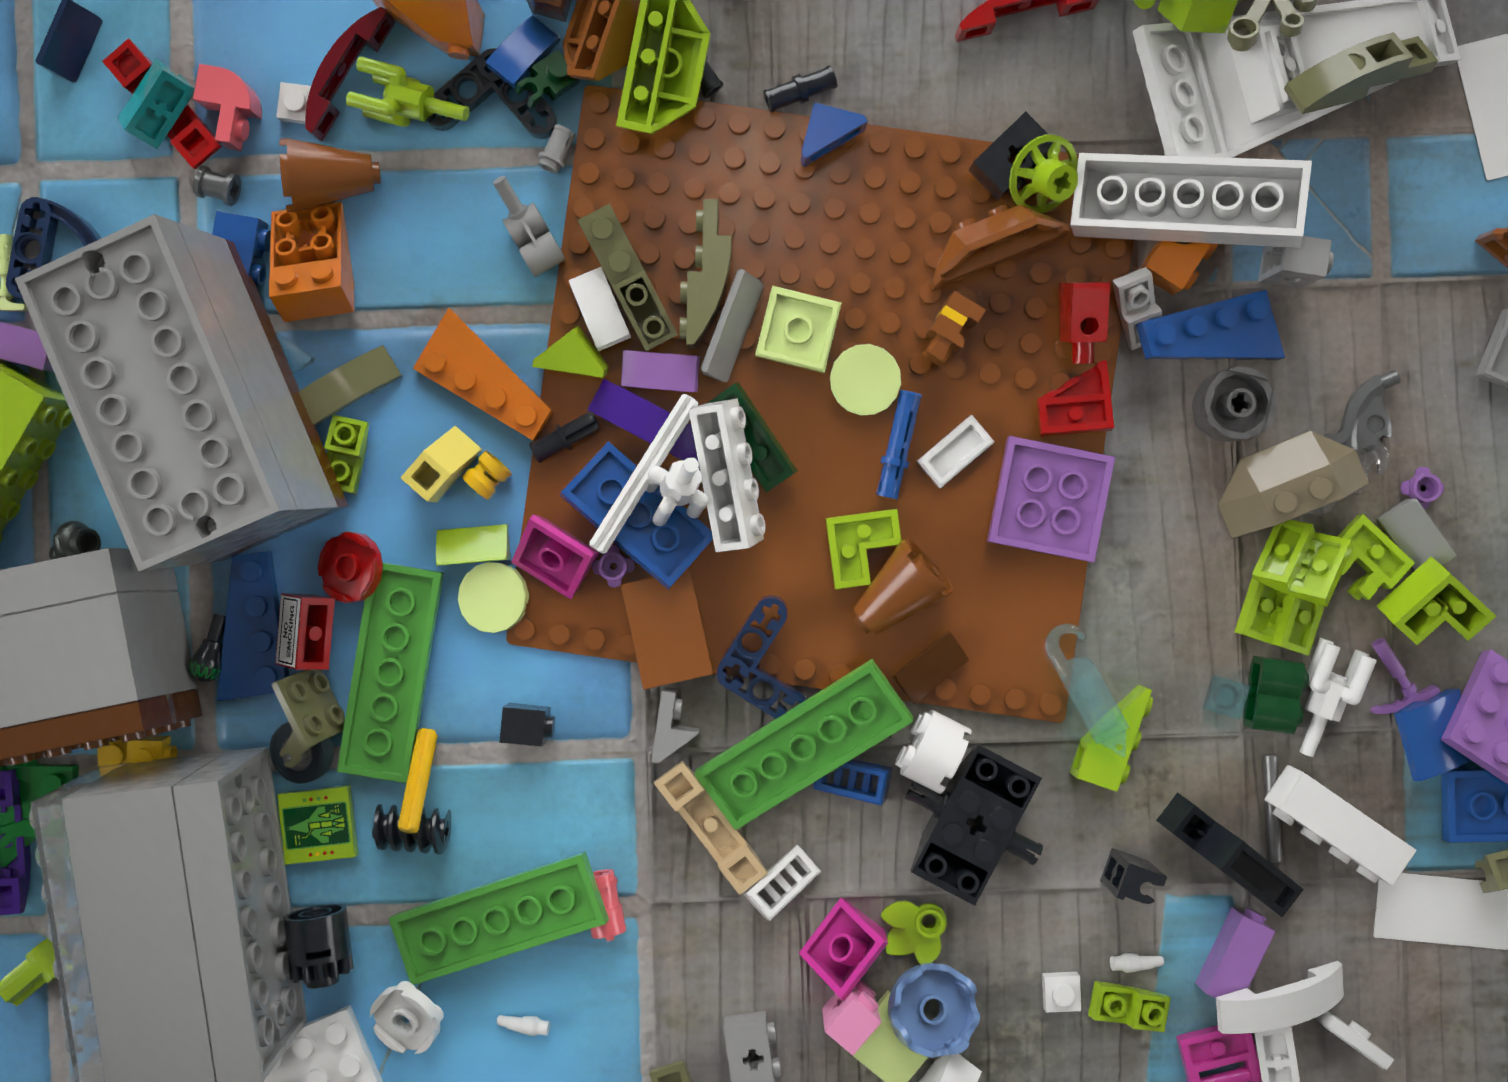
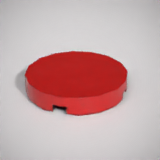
M347 531L337 537H332L326 542L320 553L317 568L318 576H322L324 582L322 587L326 594L331 598H335L336 601L355 603L364 601L374 593L381 581L383 564L381 553L371 538L365 534Z

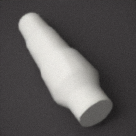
M1123 953L1120 956L1110 957L1111 970L1123 971L1125 973L1149 970L1164 965V958L1162 956H1139L1134 953Z
M499 1015L497 1018V1025L529 1036H548L550 1031V1021L541 1020L537 1016L514 1017Z

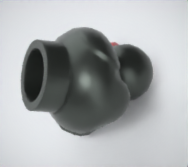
M78 521L65 522L58 527L57 532L53 536L54 545L49 550V558L52 560L100 550V536L95 530L90 529L84 523Z

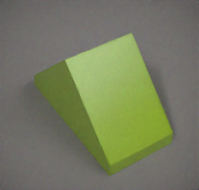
M1161 0L1157 10L1183 32L1225 34L1238 0Z
M579 326L568 332L533 359L532 367L601 378L608 374L609 368L606 361Z

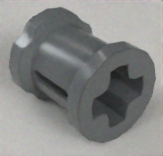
M200 166L193 180V193L200 198L209 196L223 200L225 205H235L241 191L240 176L233 173L227 176L213 172L208 166Z

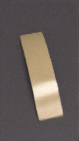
M681 761L654 781L655 786L674 811L680 813L716 860L718 868L739 895L768 874L744 836L738 829L735 830L695 777L694 772L684 761Z

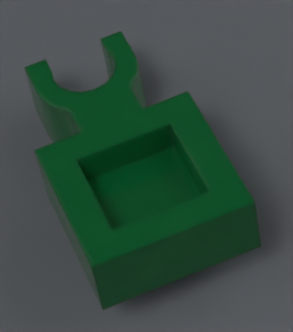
M556 50L532 66L530 71L531 77L518 82L515 92L519 95L524 90L532 91L534 95L529 98L527 104L532 108L540 102L542 95L545 93L554 101L578 85L580 79L567 75L566 68L568 66L565 57L559 50Z

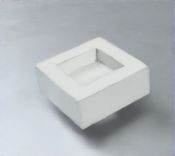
M281 82L276 118L283 122L305 124L306 105L311 86Z
M1077 971L1042 973L1043 1008L1046 1013L1081 1011L1080 975Z

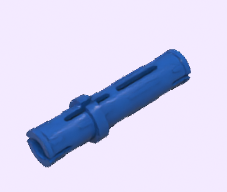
M906 390L899 391L898 404L886 455L882 456L880 461L883 467L876 495L897 500L899 498L904 469H908L909 461L906 460L920 400L922 399V395Z

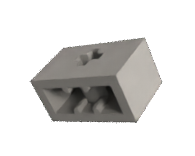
M1303 236L1301 248L1263 247L1258 283L1300 289L1325 278L1331 271L1334 261V254L1330 252L1332 240Z
M766 1011L724 1016L723 1029L731 1082H776V1080H781L779 1057L772 1058L771 1045L777 1044L774 1022H767ZM755 1049L758 1058L751 1059L749 1050Z

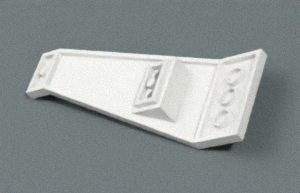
M1355 0L1316 5L1309 12L1296 10V12L1304 16V24L1301 33L1295 37H1286L1280 33L1281 18L1277 11L1265 12L1259 23L1260 30L1256 44L1243 52L1236 51L1230 46L1227 40L1229 26L1225 34L1183 32L1172 23L1148 24L1138 27L1132 32L1165 156L1232 158L1349 104L1345 103L1302 114L1285 92L1284 87L1286 83L1319 62L1375 37L1393 32L1400 40L1419 36L1438 59L1435 67L1447 66L1461 60L1446 1ZM1246 15L1232 16L1230 23H1231L1235 18H1237V17H1243V16H1246ZM1397 81L1370 87L1367 95Z

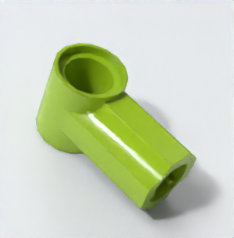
M51 935L25 955L26 960L0 981V996L6 1003L18 1006L44 984H49L59 977L76 961L56 937Z

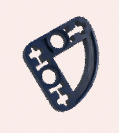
M39 197L26 199L21 204L6 277L8 292L12 296L23 300L15 278L32 271L31 269L22 268L23 263L39 268L51 262L59 221L67 225L79 237L84 246L101 239V236L83 217L58 203ZM42 210L45 212L44 218H38V220L33 218L34 211L40 212ZM30 228L42 231V236L29 232ZM37 240L40 244V253L36 258L29 259L26 257L25 247L30 241Z

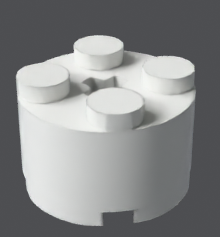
M930 710L928 713L924 712L923 715L919 714L910 730V733L915 736L908 747L903 746L895 765L901 768V775L941 794L946 787L940 783L944 777L953 778L969 743L963 739V736L971 735L972 730L934 710Z

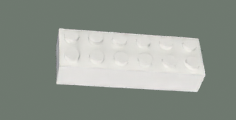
M1079 153L1077 167L1078 184L1074 191L1070 225L1076 237L1301 248L1312 161Z

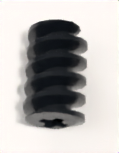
M377 805L372 828V836L377 849L385 850L390 844L393 851L401 850L403 845L407 852H414L417 846L420 852L425 854L432 847L434 853L439 855L445 851L451 834L450 809L445 819H441L439 808H435L431 817L427 818L425 807H423L418 832L405 833L401 832L398 828L399 816L397 806L392 805L388 815H384L383 805Z

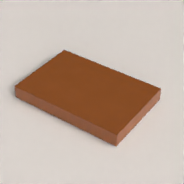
M690 569L686 570L669 590L654 577L620 585L643 690L714 674Z

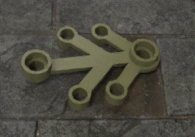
M1238 0V3H1237V4L1243 3V2H1246V1H1249V0ZM1254 0L1246 16L1237 17L1230 23L1227 40L1232 49L1240 52L1247 51L1254 46L1259 35V23L1270 3H1272L1281 18L1280 33L1286 37H1295L1301 33L1304 24V16L1296 12V10L1300 12L1312 11L1316 6L1317 0H1294L1293 5L1290 0Z

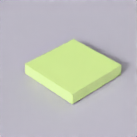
M772 286L755 357L825 373L842 303Z
M887 990L877 1002L881 1018L880 1025L852 1056L884 1082H908L928 1057L911 1051L896 1037L888 1016V1000L891 992Z

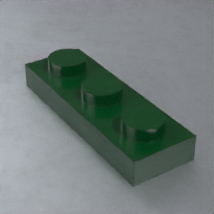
M737 382L708 403L738 398L739 407L743 408L746 417V425L743 428L746 443H749L752 450L751 470L764 490L768 492L798 472V470L740 383Z

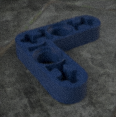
M767 595L756 604L720 660L717 668V678L725 688L777 719L787 712V707L779 702L776 709L772 707L777 701L780 691L785 693L782 696V700L789 705H793L796 701L801 704L807 698L757 666L787 618L785 602L778 596ZM773 604L778 605L777 613L780 617L778 619L772 617L769 620L766 629L772 631L768 635L764 629L751 623L753 620H756L760 625L765 617V611L762 608L764 606L770 608ZM748 633H756L761 637L763 644L759 650L748 651L742 645V638ZM734 664H738L740 666L739 673L747 679L750 672L756 674L750 679L747 690L741 688L744 685L743 679L734 676L730 680L726 677L727 670L724 668L725 666L733 667ZM766 681L772 685L774 692L770 698L759 699L754 695L753 688L758 682Z

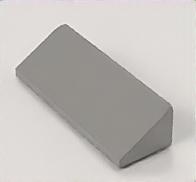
M743 269L738 270L701 366L703 375L721 382H727L730 378L764 288V284Z

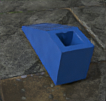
M216 211L212 235L234 242L248 277L251 275L255 285L262 286L266 279L265 265L252 263L253 257L262 259L264 251H269L271 230H268L269 224L259 218Z

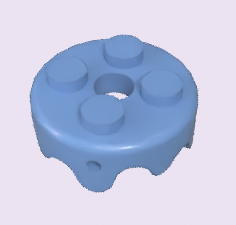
M924 963L906 970L897 979L888 1000L889 1021L896 1037L911 1051L930 1058L962 1053L969 1047L970 1037L980 1021V1014L975 1002L977 988L968 977L948 965ZM929 999H935L939 1004V1014L932 1020L927 1019L923 1011L924 1005Z

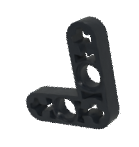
M496 48L487 49L434 93V98L451 102L448 96L452 93L460 105L469 107L471 113L495 92L534 138H549L553 132L554 125H558L552 108L541 97L540 102L534 106V109L541 117L548 115L546 118L548 125L545 128H542L540 125L533 127L536 122L528 111L530 107L527 105L529 98L534 95L532 91L527 90V97L521 103H514L509 100L508 94L512 86L506 81L503 82L486 65L487 59ZM465 81L475 82L478 88L475 96L469 99L462 98L459 95V87ZM435 113L427 118L429 124L440 131L449 130L461 121L450 117L442 120L439 116L436 117L437 114Z

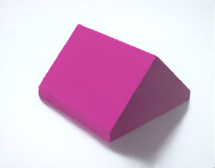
M533 514L527 523L511 563L567 598L572 599L592 568L594 561L600 555V552L544 517Z
M840 898L800 950L799 955L840 999L845 1000L888 944L885 930L848 901Z

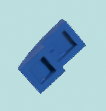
M532 15L500 44L487 59L486 65L516 89L517 83L526 77L532 66L546 58L561 39Z

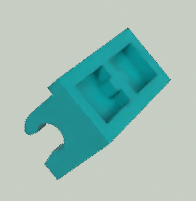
M155 59L118 116V119L125 131L158 149L193 96L195 88L181 74L177 76L164 63Z

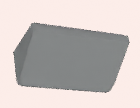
M1415 498L1404 499L1376 519L1391 541L1415 562L1411 567L1413 572L1431 556L1441 565L1456 557L1451 546Z

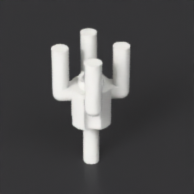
M695 458L674 462L669 471L659 466H653L648 473L649 485L645 491L654 492L659 485L660 493L663 497L653 516V523L655 525H665L676 506H683L689 503L690 505L687 508L688 516L698 518L708 504V496L698 490L702 482V475L698 468L699 463Z
M1321 637L1307 669L1309 674L1308 686L1312 690L1304 709L1314 713L1299 751L1310 757H1314L1328 719L1340 722L1347 703L1351 705L1360 703L1377 661L1369 657V654L1355 649L1345 676L1333 673L1331 671L1341 647L1333 645L1334 642Z

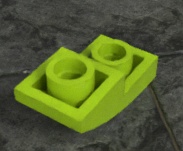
M333 415L324 449L327 450V456L342 492L357 495L365 459L369 423Z
M1094 981L1088 1016L1096 1021L1127 1024L1132 1029L1165 1032L1171 997L1131 986Z

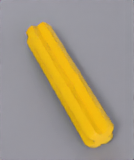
M420 728L417 731L398 821V828L401 832L417 833L419 830L438 737L433 729Z

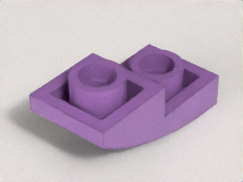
M623 350L621 386L697 392L700 356Z

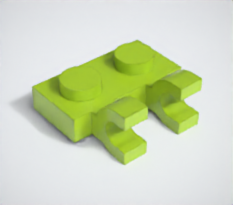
M1364 514L1356 515L1337 536L1350 539L1353 545L1341 575L1347 572L1354 561L1367 572L1346 590L1356 600H1360L1362 597L1370 600L1380 586L1384 589H1392L1415 564Z

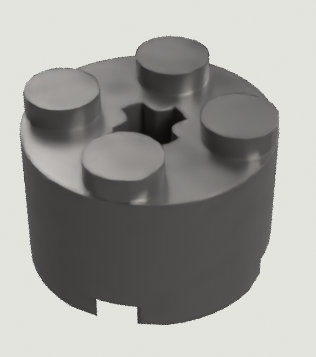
M1234 367L1207 377L1195 392L1192 405L1195 426L1210 438L1222 442H1234L1252 438L1272 424L1278 408L1277 394L1267 381L1268 378L1256 369ZM1231 399H1233V404L1238 405L1237 411H1234V407L1231 406Z

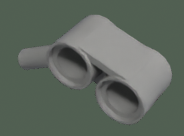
M505 176L494 180L493 185L509 210L508 217L503 219V223L534 277L565 261V256L535 204L531 203L528 206L521 204Z

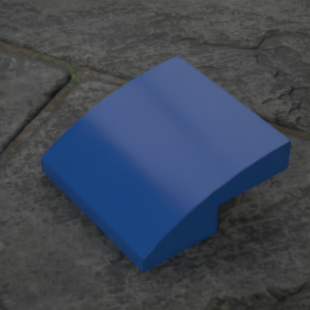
M1446 689L1428 701H1414L1394 713L1413 781H1423L1441 775L1471 761L1441 740L1460 700V689Z

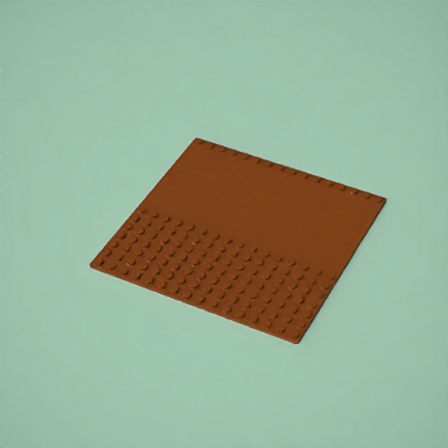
M594 85L586 86L583 91L561 247L566 260L561 262L558 268L547 349L577 326L580 327L596 348L568 280L602 267L577 220L609 203L678 335L646 351L608 280L631 338L598 351L609 366L608 374L604 378L544 369L540 398L554 412L538 439L556 430V425L560 424L562 427L590 412L587 409L603 379L630 391L671 413L683 394L694 398L699 406L708 403L731 385L739 382L798 470V472L768 492L764 490L752 472V477L757 481L759 487V497L757 499L759 514H762L765 520V533L762 541L746 549L716 552L714 541L712 540L687 568V570H691L713 673L717 674L720 660L759 600L767 595H775L785 602L787 618L757 666L785 684L825 689L873 659L900 699L911 702L892 676L942 635L950 631L969 658V661L917 703L1056 723L1063 722L1066 717L1088 562L987 542L1008 436L1103 454L1107 431L1040 437L1036 402L1038 398L1052 390H1056L1068 380L1081 375L1094 367L1098 362L1107 360L1112 397L1122 327L1112 280L1129 274L1134 239L1074 236L1070 225L1074 199L1073 193L1056 208L1042 213L1068 224L1070 232L1063 239L931 292L929 283L952 232L956 231L955 225L975 217L976 222L989 217V211L1004 204H1008L1010 208L1017 206L1013 198L1007 193L997 201L968 171L973 161L993 142L867 124L866 130L863 133L803 167L800 161L801 152L811 116L778 111L771 113L769 110L698 100L697 107L656 133L647 134L616 127L622 89ZM1060 151L1058 158L1059 161L1069 159L1067 152ZM1017 154L1008 158L1011 164L1015 161ZM1022 177L1026 181L1024 186L1032 183L1031 179ZM1037 193L1032 194L1024 202L1030 206H1037ZM1047 198L1046 204L1052 201V199ZM703 199H718V235L732 236L729 277L722 302L711 326L695 349H688L686 339H680V317H687V303L680 302L681 281H687V271L702 272V268H696L695 266L696 246H703V232H696V210H703ZM743 269L764 284V288L730 378L727 382H721L703 375L701 366L738 270ZM1110 282L1107 341L1094 342V363L1073 364L1072 343L1060 340L1059 283ZM772 286L842 303L825 373L755 357ZM955 290L985 308L986 311L971 329L965 326L962 327L959 333L964 338L963 349L956 354L951 352L946 362L938 366L922 356L931 341L925 335L945 301ZM1085 319L1081 322V331H1084L1086 328ZM872 344L884 348L895 358L900 368L901 386L899 391L906 390L922 395L906 460L909 461L908 469H904L898 500L876 495L883 467L880 461L881 457L886 455L899 392L897 398L887 409L874 415H858L842 407L831 391L830 373L834 361L843 351L855 345ZM623 350L700 356L697 392L621 386ZM593 414L599 423V431L573 444L572 450L566 448L547 458L542 463L537 461L532 452L521 537L530 517L534 514L544 517L590 546V541L597 528L560 496L561 491L608 441L636 466H638L651 444ZM973 415L995 442L943 487L938 488L916 461L967 417ZM668 453L660 467L669 471L672 463L681 460ZM701 482L698 490L704 493L703 483ZM690 504L683 505V507L687 509ZM706 505L697 519L711 530ZM897 509L901 541L908 538L910 544L912 542L916 543L940 568L938 571L940 574L938 576L939 580L942 582L947 578L953 586L954 592L949 597L878 635L872 631L866 634L859 628L853 618L856 616L854 611L855 605L870 585L841 589L834 588L825 518ZM898 545L866 549L871 583ZM620 549V553L622 555H624L626 558H631L622 549ZM600 553L597 560H600L604 554ZM635 562V569L632 572H628L622 578V584L653 578V576ZM612 563L610 565L611 569L615 570L617 568V564ZM516 566V570L526 581L529 591V602L526 605L524 611L526 613L521 621L514 625L513 628L507 630L506 640L509 644L637 663L621 586L616 588L610 587L607 579L603 578L601 574H595L591 568L573 598L569 599ZM773 604L770 608L766 606L762 608L765 611V617L760 625L756 620H753L751 624L761 627L769 635L772 630L766 629L767 623L772 617L777 619L780 617L777 613L778 605ZM748 633L742 638V645L748 651L759 650L763 644L761 637L756 633ZM734 664L733 667H724L727 670V676L746 678L739 673L740 666L738 664ZM750 672L748 679H751L756 674Z

